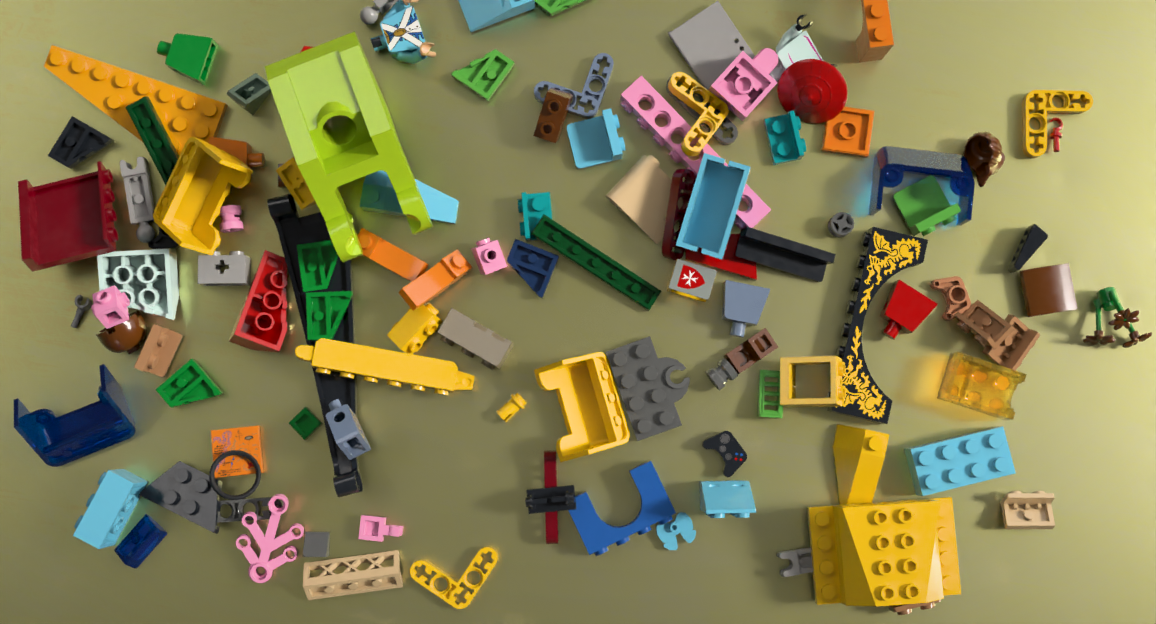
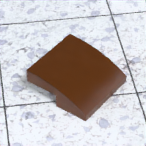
M1069 263L1019 271L1028 317L1078 309Z

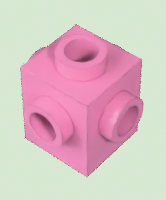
M115 285L92 294V312L106 329L129 320L127 308L130 305L129 299Z

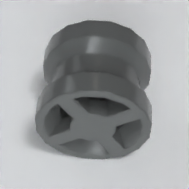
M846 212L835 214L828 222V231L834 237L841 238L846 236L854 228L852 216Z

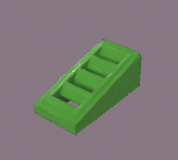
M759 370L757 417L783 418V406L780 405V371ZM765 377L778 378V381L765 382ZM765 386L777 387V392L764 391ZM764 396H777L776 401L764 400ZM764 405L776 406V410H764Z

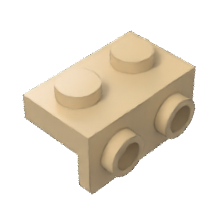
M1011 491L1007 493L1000 502L1004 528L1053 529L1055 522L1051 503L1055 499L1054 494L1046 493L1045 491H1035L1032 493Z

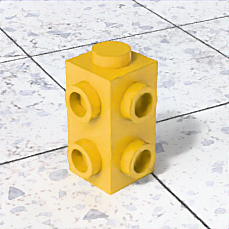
M429 302L427 305L423 304L414 311L409 307L401 320L392 326L387 336L402 351L407 354H414L420 350L425 340L437 331L443 321L437 316L439 311Z

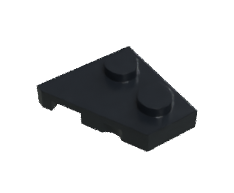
M72 116L48 156L72 169L111 144L113 139Z

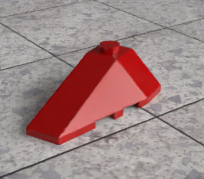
M267 250L264 251L229 342L250 350L279 353L287 332V264L284 257Z

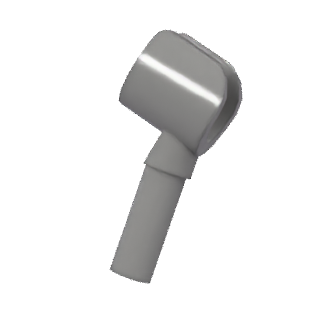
M78 295L75 298V305L78 308L71 324L73 328H77L84 311L89 310L92 305L89 298L84 305H81L82 295Z

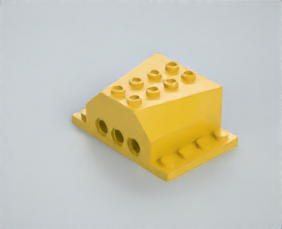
M952 497L807 507L815 603L817 605L842 603L846 606L877 607L918 604L944 599V595L961 594Z

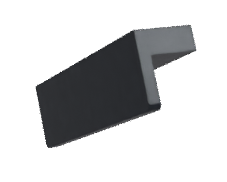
M746 227L740 231L734 255L751 262L822 282L827 264L834 263L836 254Z

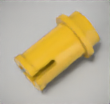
M519 393L512 394V398L496 411L505 422H508L521 408H525L524 405L527 402Z

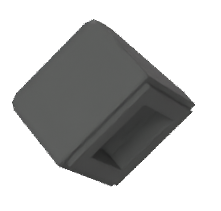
M305 532L303 557H328L330 532Z

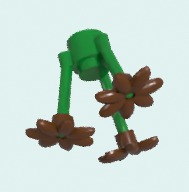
M1107 287L1096 293L1098 299L1093 301L1096 311V331H1094V336L1087 335L1086 339H1083L1084 343L1107 345V343L1116 341L1113 335L1104 336L1101 326V308H1104L1105 311L1117 310L1118 313L1114 314L1116 319L1108 322L1109 325L1114 326V330H1118L1122 326L1129 330L1131 341L1124 343V348L1136 345L1138 341L1143 342L1152 336V332L1140 336L1139 332L1135 331L1131 323L1139 321V318L1136 316L1140 312L1139 310L1130 312L1129 308L1124 310L1114 287Z

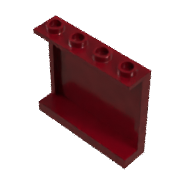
M101 161L97 162L98 171L36 187H33L27 179L18 181L22 261L32 272L116 251L118 233L114 227V221L117 220L112 206V202L115 201V196L111 189L113 176L110 169H106Z

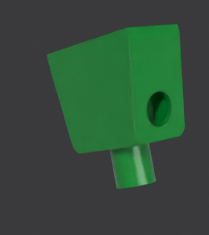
M176 33L172 43L159 42L157 54L167 57L165 64L171 70L201 85H205L218 44L210 37Z

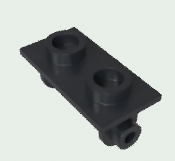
M574 485L526 490L527 497L525 498V503L529 514L577 509Z

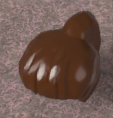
M989 132L973 134L968 139L963 152L967 163L976 173L977 183L980 187L986 184L991 175L998 172L1005 161V155L1002 152L999 139Z

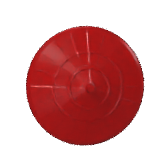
M804 59L790 65L782 73L777 89L778 98L783 109L787 113L794 110L795 116H799L800 121L807 124H821L835 118L843 110L848 95L847 85L842 74L833 65L818 59Z

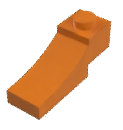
M364 228L358 234L363 256L411 282L424 274L429 265Z
M457 249L441 259L440 262L417 279L404 286L398 293L414 311L464 277L472 266Z

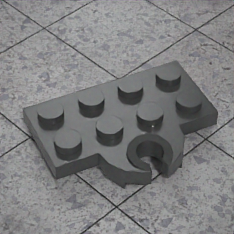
M650 336L606 352L637 441L682 426L674 403L682 399L688 391L690 379L689 377L684 378L679 384L673 383L670 379L672 371H683L686 369L682 363L669 357L658 358Z

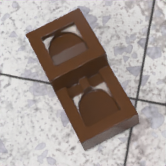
M764 328L725 354L724 358L732 365L737 374H740L777 349L778 345L767 329Z

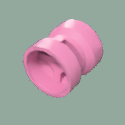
M240 205L221 206L218 215L221 217V223L219 224L220 232H238L244 229L243 222L239 218L242 213Z

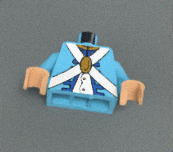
M398 0L383 17V21L380 22L383 34L371 38L375 52L388 48L392 58L410 64H415L427 57L434 58L436 56V52H429L430 48L435 44L425 41L413 5L410 6V3H417L419 0Z

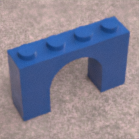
M651 461L629 470L641 497V508L637 517L626 525L612 526L601 520L586 491L575 496L577 509L568 511L589 555L593 553L595 556L601 555L608 551L607 546L615 542L619 546L629 541V536L636 532L638 535H642L652 530L650 526L657 522L663 525L673 520L671 515L676 514Z

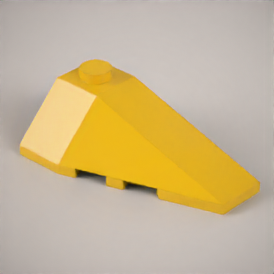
M837 424L832 449L835 459L839 505L872 503L885 458L889 434Z

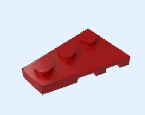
M740 233L730 234L723 259L702 254V248L700 247L698 252L685 248V260L757 280L756 263L735 257L734 255Z

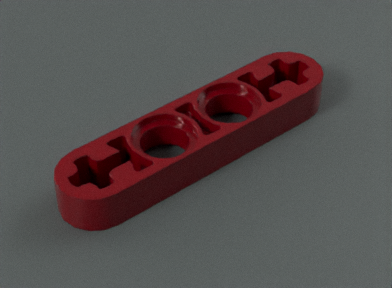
M677 169L673 173L662 242V255L666 259L675 261L681 259L685 252V248L676 246V242L695 184V175L689 169ZM680 197H682L683 204L682 207L679 209L678 200ZM678 220L679 229L675 232L674 224Z
M556 450L544 451L545 488L557 487ZM558 511L545 512L546 544H558Z

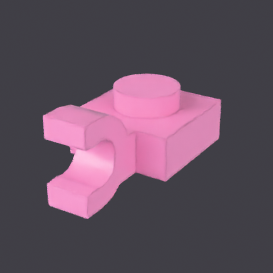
M361 515L358 539L383 542L384 535L402 536L403 526L386 525L387 517Z

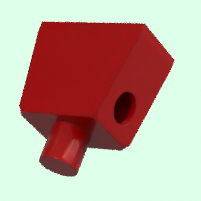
M900 279L895 281L880 314L881 318L889 322L882 333L895 340L900 330L907 334L912 333L933 311L937 303Z

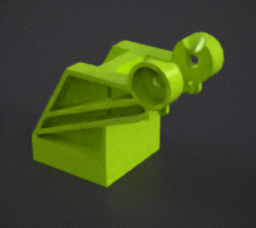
M355 31L265 66L267 80L297 166L326 222L330 238L342 262L363 255V250L353 225V216L351 213H348L338 187L380 170L385 171L396 192L403 214L407 217L412 234L414 235L433 227L419 188L398 140L389 109Z

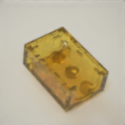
M951 353L937 399L1002 420H1013L1015 412L1011 408V399L1017 385L1025 382L1027 374L963 353Z

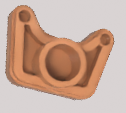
M954 276L931 281L930 287L943 294L947 305L942 315L944 321L956 318L955 314L957 312L962 314L971 307L968 292L960 277Z

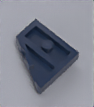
M515 239L507 262L530 288L543 299L559 256Z

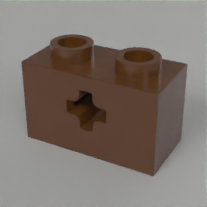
M552 87L547 91L533 136L553 143L559 140L572 101V94Z

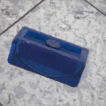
M145 514L114 551L125 565L138 568L163 540L167 532L149 515Z

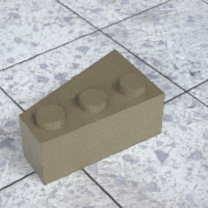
M451 308L438 330V333L442 335L440 340L450 346H453L454 343L463 347L461 352L471 358L477 355L483 359L481 364L491 370L495 366L499 369L502 367L514 346L510 340L501 337L494 331L482 326Z

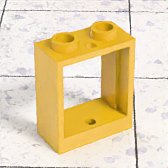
M838 356L780 357V405L786 408L842 407V400L846 398L845 386H842V376L846 374L845 362H842V359ZM830 364L831 398H796V365Z

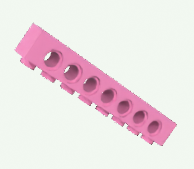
M642 76L621 94L620 100L622 102L620 104L629 114L632 112L638 118L636 120L637 123L644 130L649 129L654 134L653 139L661 147L665 146L670 151L669 156L677 164L681 162L686 169L692 170L695 179L704 153L720 157L706 144L699 153V159L692 161L682 151L681 143L675 144L672 142V135L679 134L684 139L692 127ZM647 101L650 103L651 108L646 111L642 110L639 107V103ZM657 118H664L667 121V125L665 127H658L655 124V120ZM695 137L689 146L693 148L699 138ZM747 184L745 185L741 201L746 202L748 209L747 211L738 210L734 223L739 229L753 228L771 211Z

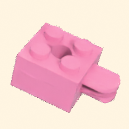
M764 48L751 59L742 51L710 86L709 91L724 101L729 110L743 122L778 83L769 75L778 64V55L774 50Z

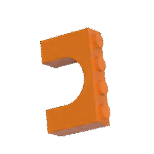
M861 0L863 14L862 31L856 39L859 63L882 60L894 45L888 1Z

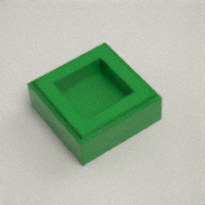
M304 407L289 422L292 428L304 440H307L323 424L308 407Z

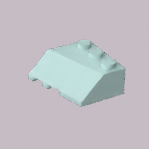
M176 249L114 251L97 256L99 291L115 285L121 293L124 292L130 302V305L127 306L128 308L175 320L179 299Z

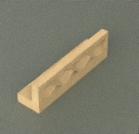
M398 550L304 563L303 588L308 600L403 587ZM394 559V566L382 567L380 565L384 560ZM361 563L370 564L366 570L359 571L356 569ZM338 566H345L347 568L340 574L333 572ZM321 569L323 571L318 577L310 578V570Z

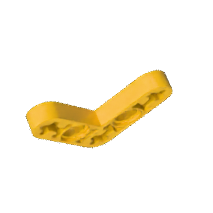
M676 72L668 82L669 91L701 115L681 142V149L686 155L697 156L729 113V108L724 101L683 72ZM679 81L683 83L680 87L676 85ZM693 94H700L704 102H696L693 99ZM710 102V105L706 108V104ZM716 109L720 110L718 115L714 113ZM699 124H707L710 127V132H703ZM695 137L699 138L693 148L689 146Z
M1032 90L1026 94L1022 101V149L1024 154L1029 158H1037L1045 153L1047 149V113L1082 114L1092 107V96L1086 91ZM1035 96V100L1039 101V104L1035 106V113L1029 114V112L1034 110V103L1029 100ZM1054 96L1062 98L1063 106L1061 108H1056L1052 104ZM1080 97L1081 101L1086 103L1082 107L1079 103H1072L1071 105H1069L1070 101H1076ZM1035 118L1040 122L1039 130L1030 128V119ZM1040 134V136L1035 138V145L1039 146L1040 149L1034 152L1030 145L1034 143V135Z
M490 546L481 548L459 581H456L426 560L414 562L410 568V575L416 582L454 608L463 609L469 605L497 563L498 553ZM490 551L493 562L488 561L483 568L488 571L484 573L481 568L474 566V563L477 562L480 565L483 560L482 552L487 554ZM425 565V572L429 575L432 574V571L437 573L431 579L430 584L425 582L428 579L427 576L422 574L419 577L416 575L418 572L415 569L416 566L421 567ZM477 571L481 576L480 582L471 584L467 579L468 573ZM439 577L444 578L448 583L447 588L443 591L437 590L434 586L435 580ZM463 582L468 588L474 589V592L471 593L468 590L464 596L467 601H461L458 604L456 602L457 597L454 594L462 592L464 586H460V584Z

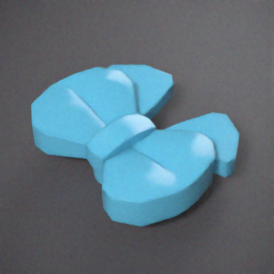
M679 512L675 521L660 525L658 522L656 526L657 535L664 543L663 546L668 550H677L678 548L675 535L680 533L688 543H691L696 536L692 520L685 512Z

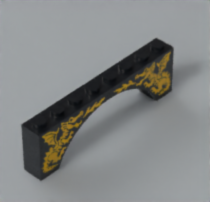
M872 227L868 232H864L861 245L864 246L863 255H859L856 268H859L858 277H854L851 291H854L853 299L848 301L846 313L849 314V317L841 330V336L844 337L843 344L838 346L836 356L840 357L846 366V374L842 376V386H845L846 398L842 400V407H828L827 411L879 424H888L892 400L877 386L867 368L862 347L864 318L873 297L889 278L901 270L923 263L928 243L927 239L877 227ZM830 391L828 392L826 398H831Z

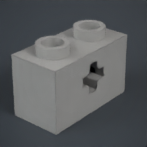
M214 251L213 255H198V284L203 286H251V258L244 255L242 251H230L229 255H220V252ZM225 264L228 265L229 269L222 272L221 267H225Z

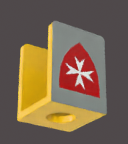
M677 259L667 291L706 302L710 297L717 271Z

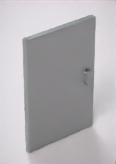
M716 1L673 31L668 32L669 37L701 85L707 90L742 51L751 59L755 57L719 1Z

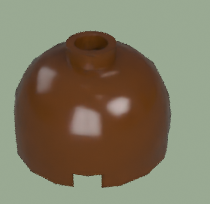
M139 310L128 314V321L108 329L105 327L99 331L100 333L96 334L106 349L114 353L127 351L128 354H131L141 348L139 343L146 337L147 325Z

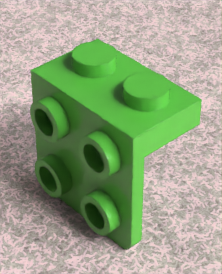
M932 175L893 195V200L913 236L919 233L925 236L936 230L935 225L942 222L945 226L956 220L955 215L961 212L958 203L950 206L936 178Z

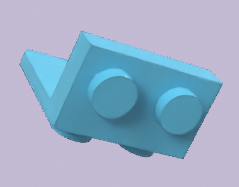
M611 108L602 110V116L567 125V133L575 165L578 169L622 159V151L626 150L623 137H618L619 119L617 114L613 115Z

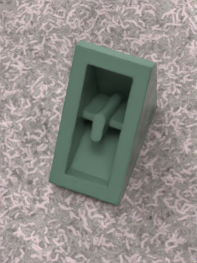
M255 73L228 90L227 95L243 109L254 115L271 93L268 81Z

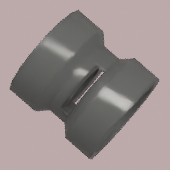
M725 358L718 362V367L710 368L705 372L719 391L725 387L727 380H734L738 377L735 369Z

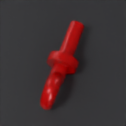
M1052 118L1050 122L1057 121L1059 127L1053 128L1050 138L1053 139V151L1059 152V139L1062 138V133L1059 131L1063 128V122L1059 118Z

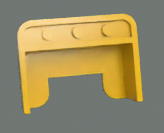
M189 138L154 209V222L179 246L213 255L221 240L218 230L212 226L215 218L218 217L220 208L230 193L231 185L237 188L245 187L251 180L253 170L237 157L201 139Z
M597 352L565 359L534 369L537 384L542 390L550 391L556 389L569 434L557 440L556 451L560 463L628 442L630 437L629 428L611 366L604 353Z

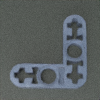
M600 53L595 56L582 93L548 81H541L534 87L535 99L543 104L545 97L542 98L541 93L538 91L543 90L544 87H547L548 90L552 87L573 95V102L570 104L568 113L585 119L593 118L598 113L613 70V58L607 53ZM603 59L607 60L609 67H604L602 76L596 75L600 67L597 62H602ZM593 80L600 81L602 89L598 92L591 91L589 88L590 82ZM576 98H580L579 104L587 105L588 102L592 103L594 110H589L588 113H585L584 107L579 105L578 109L575 110Z

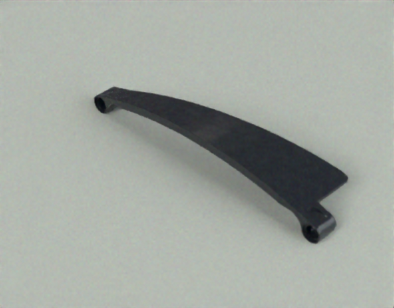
M286 194L267 199V204L279 234L306 343L309 346L315 347L318 340H308L306 293L353 291L351 260L342 262L338 256L328 288L303 292L297 245L331 241L321 212L299 218L293 196ZM353 296L334 338L330 340L355 344ZM313 368L334 467L333 482L338 497L362 492L363 486L357 457L351 460L347 458L336 444L326 419V414L331 411L329 404L336 399H341L344 405L348 404L357 417L356 375H354V379L340 377V372L331 371L330 375L317 373V368Z

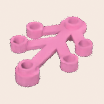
M283 494L273 495L268 503L271 516L265 535L257 524V515L254 512H246L242 517V524L248 527L261 549L260 556L258 558L251 548V538L247 534L238 536L236 547L242 550L250 563L248 574L251 580L256 583L267 582L272 576L273 569L286 562L294 561L298 555L296 547L287 546L283 554L269 560L270 553L293 539H300L304 533V527L299 523H295L290 527L289 531L275 538L280 516L287 510L289 505L288 498ZM275 500H282L284 505L277 506ZM251 516L254 522H246L245 517ZM299 528L301 533L295 535L292 529ZM246 539L248 544L243 546L239 543V540ZM291 550L295 555L288 557L286 552ZM263 567L265 569V573H258L257 568Z

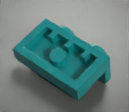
M794 110L789 111L785 115L764 119L773 165L801 160L804 152H806V143L804 138H800L801 122L799 116H795Z
M521 192L522 199H518V211L523 213L524 222H520V234L525 236L526 242L540 241L532 236L531 233L543 214L552 219L550 192L533 194Z

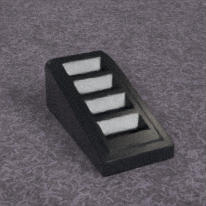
M1032 224L1026 229L1009 265L1008 271L1010 273L1019 271L1048 238V234L1036 224Z

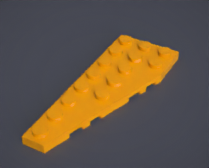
M53 45L44 64L46 69L142 142L143 140L126 106L148 96L179 156L189 138L195 137L209 143V137L217 136L228 106L226 103Z

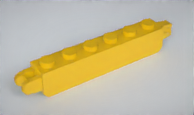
M325 338L316 341L315 347L300 345L295 350L299 360L312 362L311 366L317 368V373L330 375L331 371L340 372V377L354 379V375L363 376V381L378 383V379L387 381V385L394 387L408 384L411 385L410 389L424 392L425 388L435 389V394L448 396V392L453 393L454 390L472 391L474 376L458 371L457 365L452 361Z

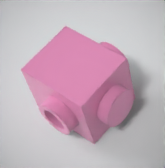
M488 237L477 241V246L471 248L481 275H487L507 267L498 240L490 241Z

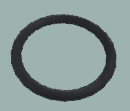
M240 450L225 452L216 458L211 465L209 471L210 484L213 490L225 499H244L250 496L259 486L261 480L260 465L247 452ZM228 456H244L255 467V482L243 494H226L215 483V469L219 462Z

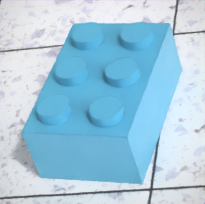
M114 469L104 472L98 481L100 486L97 492L92 494L86 503L88 508L84 516L81 515L75 523L74 528L76 531L73 536L97 549L114 546L141 497L139 495L140 492L145 489L148 481L125 469Z

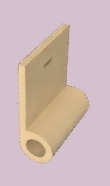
M643 155L609 191L606 198L617 209L624 212L655 244H658L664 235L665 216L667 214L672 180L658 167L660 163L655 157ZM680 197L678 200L679 209L682 207L683 204L682 197Z

